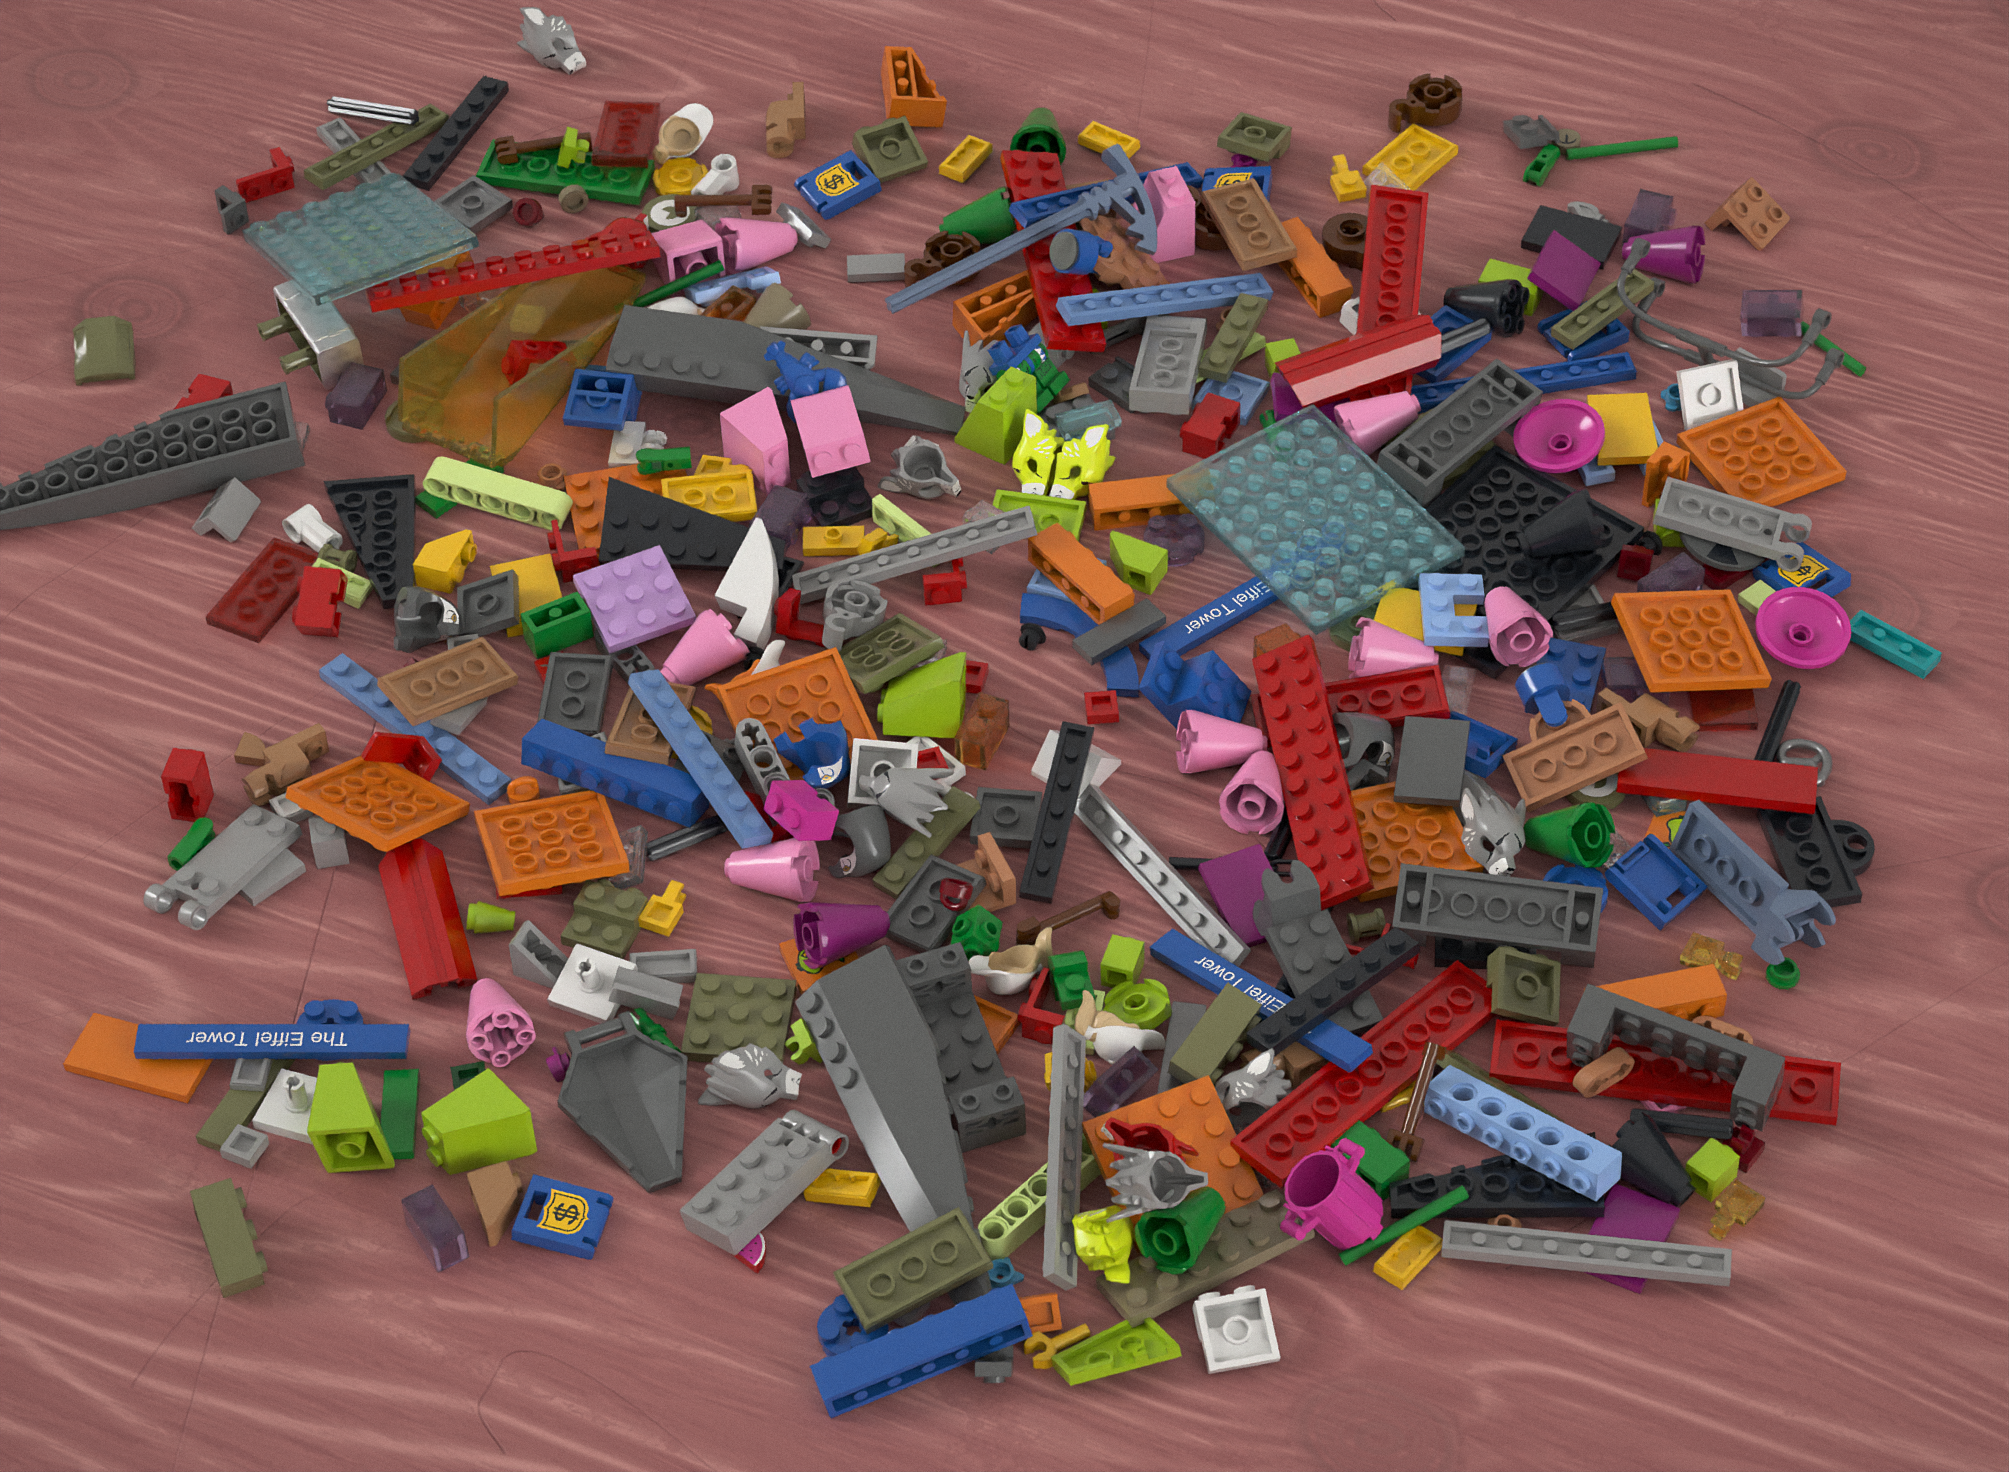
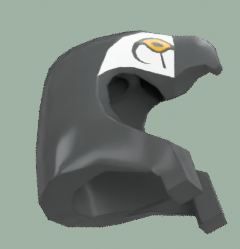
M402 587L394 605L396 636L394 637L393 648L397 651L412 653L425 645L458 635L460 618L457 608L448 599L423 587Z
M1358 712L1334 713L1332 716L1345 769L1356 765L1364 751H1366L1369 762L1382 767L1389 774L1390 765L1395 755V738L1390 723L1383 718L1371 714ZM1349 751L1348 757L1345 759V754Z
M866 806L847 814L838 815L833 833L837 836L851 838L854 844V851L850 855L844 854L836 865H830L828 868L831 874L836 878L860 877L883 868L890 860L891 843L889 828L882 806Z

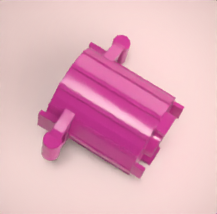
M1343 1138L1334 1148L1326 1145V1151L1320 1150L1303 1157L1291 1169L1284 1185L1285 1200L1288 1204L1284 1203L1283 1206L1288 1211L1285 1219L1280 1224L1281 1231L1300 1241L1305 1238L1306 1233L1314 1228L1334 1247L1337 1246L1343 1251L1360 1243L1362 1244L1367 1238H1371L1374 1241L1383 1229V1226L1380 1224L1381 1217L1383 1216V1201L1375 1190L1355 1173L1360 1159L1364 1156V1147L1347 1138ZM1345 1153L1351 1156V1158L1348 1160L1342 1154ZM1298 1218L1304 1223L1301 1226L1295 1223L1294 1220Z

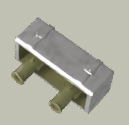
M312 273L273 288L279 316L263 323H258L257 327L263 341L287 332L298 347V351L279 357L280 365L286 375L310 365L327 390L365 375L360 343L354 334L353 328L344 320L326 294L323 285L317 281Z

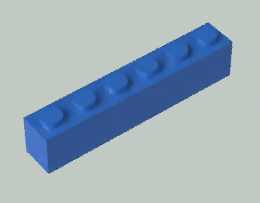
M541 719L522 738L521 764L691 828L709 808V800L691 774L665 764L605 754L606 742L545 719Z
M1013 1284L1005 1287L994 1288L987 1294L973 1300L962 1301L953 1308L936 1315H928L919 1322L904 1328L893 1329L886 1335L870 1342L859 1343L852 1349L838 1355L827 1356L818 1363L811 1365L810 1368L831 1419L1030 1338L1033 1335Z

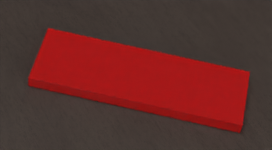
M1439 665L1325 683L1332 715L1338 712L1371 714L1387 720L1392 728L1404 726L1405 716L1450 719L1449 705ZM1260 693L1251 694L1250 698L1256 728L1260 729L1262 735L1267 737V748L1272 747Z
M1644 748L1648 759L1618 773L1616 790L1618 793L1689 801L1700 800L1707 803L1815 814L1818 767Z

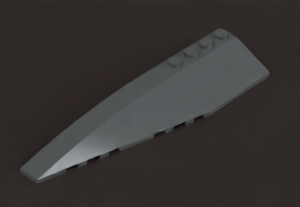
M624 305L611 342L605 369L606 372L633 374L637 390L731 404H738L769 387L773 391L778 410L787 411L786 404L791 390L788 389L784 395L780 394L774 383L775 379L782 376L780 369L777 367L775 360L766 361L764 358V354L767 352L766 348L772 342L778 343L780 340L786 342L784 351L790 353L798 360L806 352L819 360V364L812 367V370L827 367L836 368L846 377L860 422L957 435L963 426L966 408L741 321ZM823 381L819 382L818 393L823 392Z
M286 381L167 411L160 414V420L147 425L144 421L133 426L135 430L121 437H118L117 433L111 435L98 447L94 448L92 445L83 447L44 464L45 469L35 474H31L28 471L18 475L19 480L3 487L0 483V530L67 522L126 511L219 488L234 477L243 482L305 466L302 445Z
M883 945L818 979L795 1003L803 1020H805L854 1128L909 1231L911 1232L960 1207L981 1242L979 1229L974 1228L971 1212L975 1210L972 1197L967 1196L965 1188L968 1178L958 1132L953 1130L951 1124L953 1109L951 1102L946 1100L943 1086L947 1084L944 1071L939 1069L937 1060L941 1056L939 1045L890 947ZM988 1271L947 1292L953 1303L956 1305L962 1301H970L992 1290Z

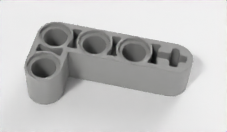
M747 718L740 721L736 727L734 746L756 793L760 795L765 806L772 781L790 780L763 724L757 719ZM758 762H766L770 766L768 768H760L756 764ZM824 788L815 789L818 792V798L826 799L834 806V796L830 791ZM768 814L773 827L779 824Z

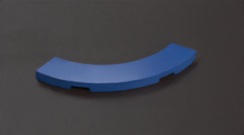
M1022 593L1020 623H1034L1057 631L1063 629L1074 635L1075 638L1098 626L1076 604L1055 597ZM1128 646L1100 661L1106 678L1107 691L1116 690V695L1122 697H1139L1137 666Z

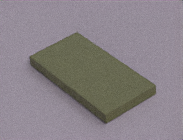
M957 1207L833 1272V1275L865 1332L869 1334L994 1267L992 1260L960 1207Z

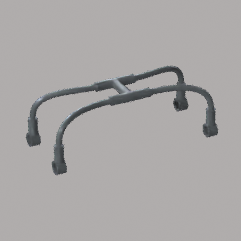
M1642 238L1634 240L1631 253L1621 267L1622 271L1617 282V291L1622 303L1634 314L1632 321L1634 334L1641 341L1651 346L1683 356L1685 360L1699 366L1721 362L1714 359L1713 354L1721 357L1726 356L1759 367L1772 368L1788 365L1801 357L1808 347L1813 345L1822 329H1826L1829 326L1832 318L1831 312L1818 308L1813 315L1812 324L1802 338V344L1794 353L1777 360L1758 359L1729 350L1723 344L1683 328L1677 329L1646 314L1656 297H1660L1665 290L1666 282L1661 279L1651 278L1654 281V291L1641 299L1637 307L1630 301L1625 292V280L1633 272L1640 259L1645 258L1649 253L1651 246L1649 241ZM1642 319L1648 324L1676 336V339L1697 347L1699 352L1691 349L1685 350L1647 336L1640 329V320ZM1831 348L1826 354L1824 365L1815 378L1816 382L1809 389L1802 392H1789L1775 388L1740 371L1739 379L1781 398L1804 399L1815 394L1822 385L1826 384L1835 368L1837 369L1841 366L1845 354L1843 351Z

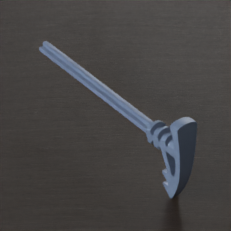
M1115 144L1105 149L1101 155L1102 161L1117 175L1113 182L1106 181L1102 184V188H1092L1090 194L1085 192L1080 194L1077 203L885 298L886 307L894 314L1084 218L1093 221L1097 219L1098 213L1100 215L1109 213L1110 208L1131 224L1125 231V234L1141 240L1137 242L1134 249L1154 255L1157 251V227L1148 194L1127 155L1119 144ZM1131 195L1140 213L1124 198Z

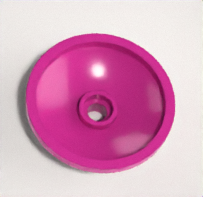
M1555 399L1536 405L1518 421L1513 434L1514 447L1519 458L1528 466L1547 473L1568 472L1586 465L1599 453L1605 440L1604 423L1599 413L1588 404L1572 399Z
M1790 587L1776 591L1763 601L1756 616V634L1764 649L1778 661L1796 668L1815 669L1835 662L1844 654L1851 638L1850 621L1841 605L1827 594L1811 588Z

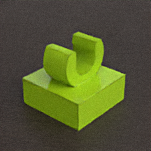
M567 127L560 146L558 166L568 168L571 159L577 163H584L586 156L584 152H588L590 143L584 139L577 140L578 129Z
M800 1018L791 1025L795 1036L785 1042V1046L793 1052L799 1048L791 1056V1059L799 1065L804 1064L810 1057L821 1063L823 1060L805 1020Z

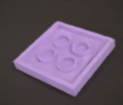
M660 545L573 575V582L581 598L591 611V618L609 654L690 626L696 620V615Z

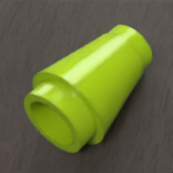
M478 901L477 904L469 903L466 930H474V934L514 930L515 911H509L508 909Z

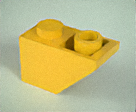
M465 529L424 545L413 563L417 586L451 594L456 584L462 581L464 571L469 562H473L476 557L477 546L474 544L472 530Z

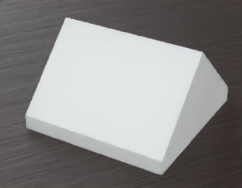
M1058 730L1049 731L1031 770V775L1045 783L1048 781L1060 733ZM1091 744L1078 798L1089 784L1099 787L1121 765V760Z

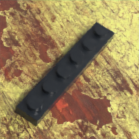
M483 76L404 173V184L429 191L508 93V82Z
M1062 722L1019 891L1020 898L1052 904L1094 736V727Z
M1397 927L1393 928L1246 1033L1247 1043L1261 1053L1272 1048L1275 1052V1057L1419 954V942Z

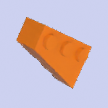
M884 47L881 79L887 119H897L906 116L910 126L943 127L947 100L944 96L938 94L936 83L934 80H929L925 73V66L912 47Z
M433 234L415 273L416 275L428 273V270L434 267L455 268L458 263L474 261L464 242ZM462 296L399 307L406 322L437 330Z
M1025 270L953 301L952 325L963 339L965 331H968L970 346H973L979 340H983V348L993 340H1005L1007 343L1008 340L1004 333L1010 327L1019 324L1025 327L1038 316L1028 271Z

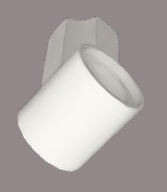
M720 154L714 157L711 161L712 169L691 190V195H722L724 192L735 190L739 185L735 157L729 154Z
M306 504L282 521L283 529L292 541L296 543L303 541L318 553L325 543L332 544L335 549H339L343 543L342 535L323 522L319 512L310 504Z

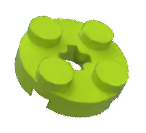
M1144 979L1145 984L1139 983L1134 985L1133 980L1120 983L1112 988L1104 999L1105 1007L1103 1011L1113 1013L1126 1023H1135L1142 1030L1156 1028L1166 1019L1170 1018L1173 1013L1167 988L1161 982L1153 979Z

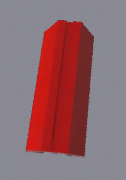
M1429 314L1411 315L1275 362V365L1285 382L1287 381L1304 411L1308 412L1435 367L1441 359L1442 333L1438 327H1435Z
M422 838L414 839L388 851L378 867L412 1000L432 995L431 990L433 986L440 984L441 987L448 986L449 982L456 981L458 989L474 985L478 979L443 851Z

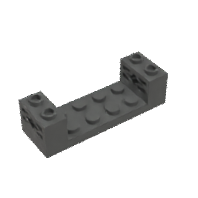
M1495 359L1380 451L1373 484L1414 515L1418 516L1440 496L1446 476L1503 430L1513 437L1518 421L1533 407L1540 404L1543 391L1503 362Z
M1401 863L1392 929L1397 927L1418 941L1422 947H1426L1427 936L1429 935L1561 952V964L1594 968L1603 888Z
M961 942L896 960L939 1045L941 1056L937 1060L939 1069L945 1073L947 1084L943 1086L946 1100L950 1101L952 1105L953 1115H951V1124L953 1130L958 1132L962 1153L1025 1135V1103L1014 1076L1006 1078L972 992L971 967Z
M1587 984L1567 1029V1058L1571 1059L1575 1065L1583 1068L1606 1054L1613 1036L1617 1035L1620 1040L1627 1044H1641L1651 1048L1659 1056L1666 1058L1672 1056L1683 1060L1687 1066L1693 1069L1702 1070L1704 1068L1715 1072L1718 1077L1725 1081H1737L1732 1092L1729 1119L1733 1120L1740 1128L1742 1125H1745L1752 1130L1756 1129L1763 1132L1783 1083L1786 1057Z

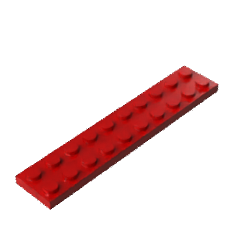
M1002 150L1000 161L1011 203L1067 190L1057 153ZM1015 218L1018 232L1025 229ZM1075 223L1064 228L1077 230ZM1058 232L1022 249L1046 349L1104 352L1106 340L1101 322L1068 326L1056 308L1059 297L1093 293L1089 274L1074 275L1060 273L1053 267L1050 260V246Z
M1371 184L1356 334L1411 315H1418L1428 192ZM1413 375L1350 396L1349 402L1407 391L1411 396Z
M638 228L630 230L627 235L606 234L601 236L600 240L588 242L586 239H580L564 247L549 245L544 247L543 251L533 253L529 250H523L507 258L491 256L486 258L485 262L476 264L472 261L458 263L455 268L434 267L429 269L428 273L416 275L414 272H408L392 280L377 278L371 280L370 284L363 286L371 312L374 313L661 257L659 245L651 232Z
M1308 634L1252 659L1274 758L1280 775L1283 797L1298 861L1308 866L1320 886L1322 911L1375 888L1315 642Z
M1458 960L1455 961L1360 1037L1372 1045L1373 1054L1349 1073L1336 1064L1328 1062L1231 1139L1230 1146L1240 1155V1158L1282 1189L1285 1187L1284 1185L1291 1169L1303 1157L1320 1150L1326 1151V1145L1331 1147V1144L1357 1121L1365 1122L1417 1079L1423 1059L1422 1052L1425 1042L1435 1043L1446 1047L1447 1050H1453L1497 1015L1491 1013L1492 989L1486 987L1487 981Z
M1496 1020L1489 1078L1494 1077L1506 1084L1580 1093L1573 1086V1080L1582 1067L1575 1065L1571 1059L1567 1058L1568 1028ZM1617 1035L1613 1036L1606 1053L1621 1047L1634 1059L1635 1063L1626 1077L1597 1095L1730 1112L1732 1092L1737 1081H1725L1718 1077L1715 1072L1704 1068L1702 1070L1693 1069L1687 1066L1683 1060L1672 1056L1668 1058L1659 1056L1649 1047L1641 1044L1630 1045L1620 1040ZM1781 1055L1786 1057L1783 1083L1769 1117L1836 1126L1841 1063Z

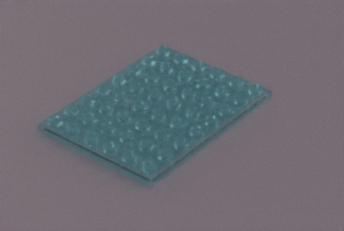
M399 173L386 174L381 177L380 181L373 184L368 182L361 183L355 186L354 190L346 193L337 192L331 194L329 199L321 202L313 201L306 203L302 206V209L294 212H281L272 220L256 221L250 224L249 228L242 230L245 241L316 306L479 247L477 235Z
M1314 404L1167 478L1166 487L1315 635L1370 607L1393 592L1418 581L1420 573H1433L1464 556L1465 547Z

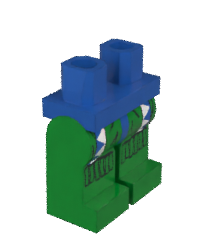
M1021 324L1015 325L1004 333L1011 344L1010 347L1003 340L998 341L988 349L994 361L988 369L993 376L997 375V380L1011 366L1035 376L1037 413H1040L1054 398L1053 396L1057 395L1070 381V378L1065 371L1059 372L1048 357L1046 347L1041 343L1042 339L1038 333L1028 335Z

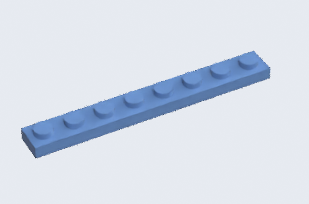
M1261 273L1059 297L1056 308L1067 325L1073 326L1232 306L1235 304L1240 293L1265 298L1270 301L1274 291Z
M340 654L319 669L320 679L392 733L424 736L442 759L438 768L486 804L490 805L507 792V786L512 782L511 778L448 731L431 725V720L412 726L377 686L378 679L345 654Z
M659 669L631 673L628 681L629 686L740 847L743 849L770 844L773 832Z

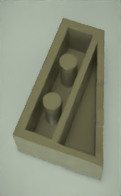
M1227 982L1171 1058L1168 1073L1184 1084L1209 1075L1215 1087L1224 1074L1223 1069L1229 1061L1233 1062L1241 1052L1243 1044L1247 1041L1246 1033L1262 1022V1019L1259 1017L1262 1004Z
M228 1178L191 1190L190 1194L194 1212L200 1224L203 1239L208 1249L223 1298L265 1285L262 1273L267 1272L268 1267L263 1252H255L252 1243L253 1240L258 1239L252 1219L245 1221L241 1210L247 1207L242 1188L235 1189L232 1179Z

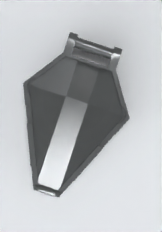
M626 1011L618 1014L619 1018L578 1032H575L574 1029L564 1032L565 1042L572 1057L557 1102L558 1108L641 1187L648 1193L682 1181L687 1056L667 1045H663L657 1040L653 1041L639 1032L630 1012ZM620 1031H623L625 1033V1035L592 1045L584 1049H582L581 1047L582 1044L603 1038L605 1036Z

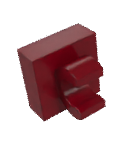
M1623 544L1617 577L1648 583L1654 550L1646 549L1647 547Z
M1742 1125L1741 1128L1735 1126L1732 1138L1724 1140L1721 1144L1729 1146L1740 1156L1738 1169L1747 1174L1763 1153L1766 1142L1755 1137L1756 1132L1747 1126Z

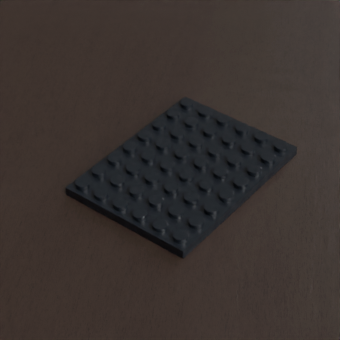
M1494 445L1345 583V588L1347 589V594L1360 601L1370 602L1378 607L1385 584L1419 591L1420 573L1481 574L1483 578L1484 601L1491 590L1497 587H1508L1544 616L1551 626L1552 615L1566 611L1620 559L1623 544L1633 546L1637 540L1643 537L1644 527L1591 498L1594 515H1599L1604 527L1603 535L1606 545L1597 550L1532 557V555L1524 557L1516 534L1522 532L1524 526L1577 490L1545 472L1528 466L1520 458ZM1484 602L1483 605H1477L1475 616H1486ZM1488 641V647H1465L1463 656L1454 655L1493 679H1496L1508 667L1496 660L1490 648V641Z

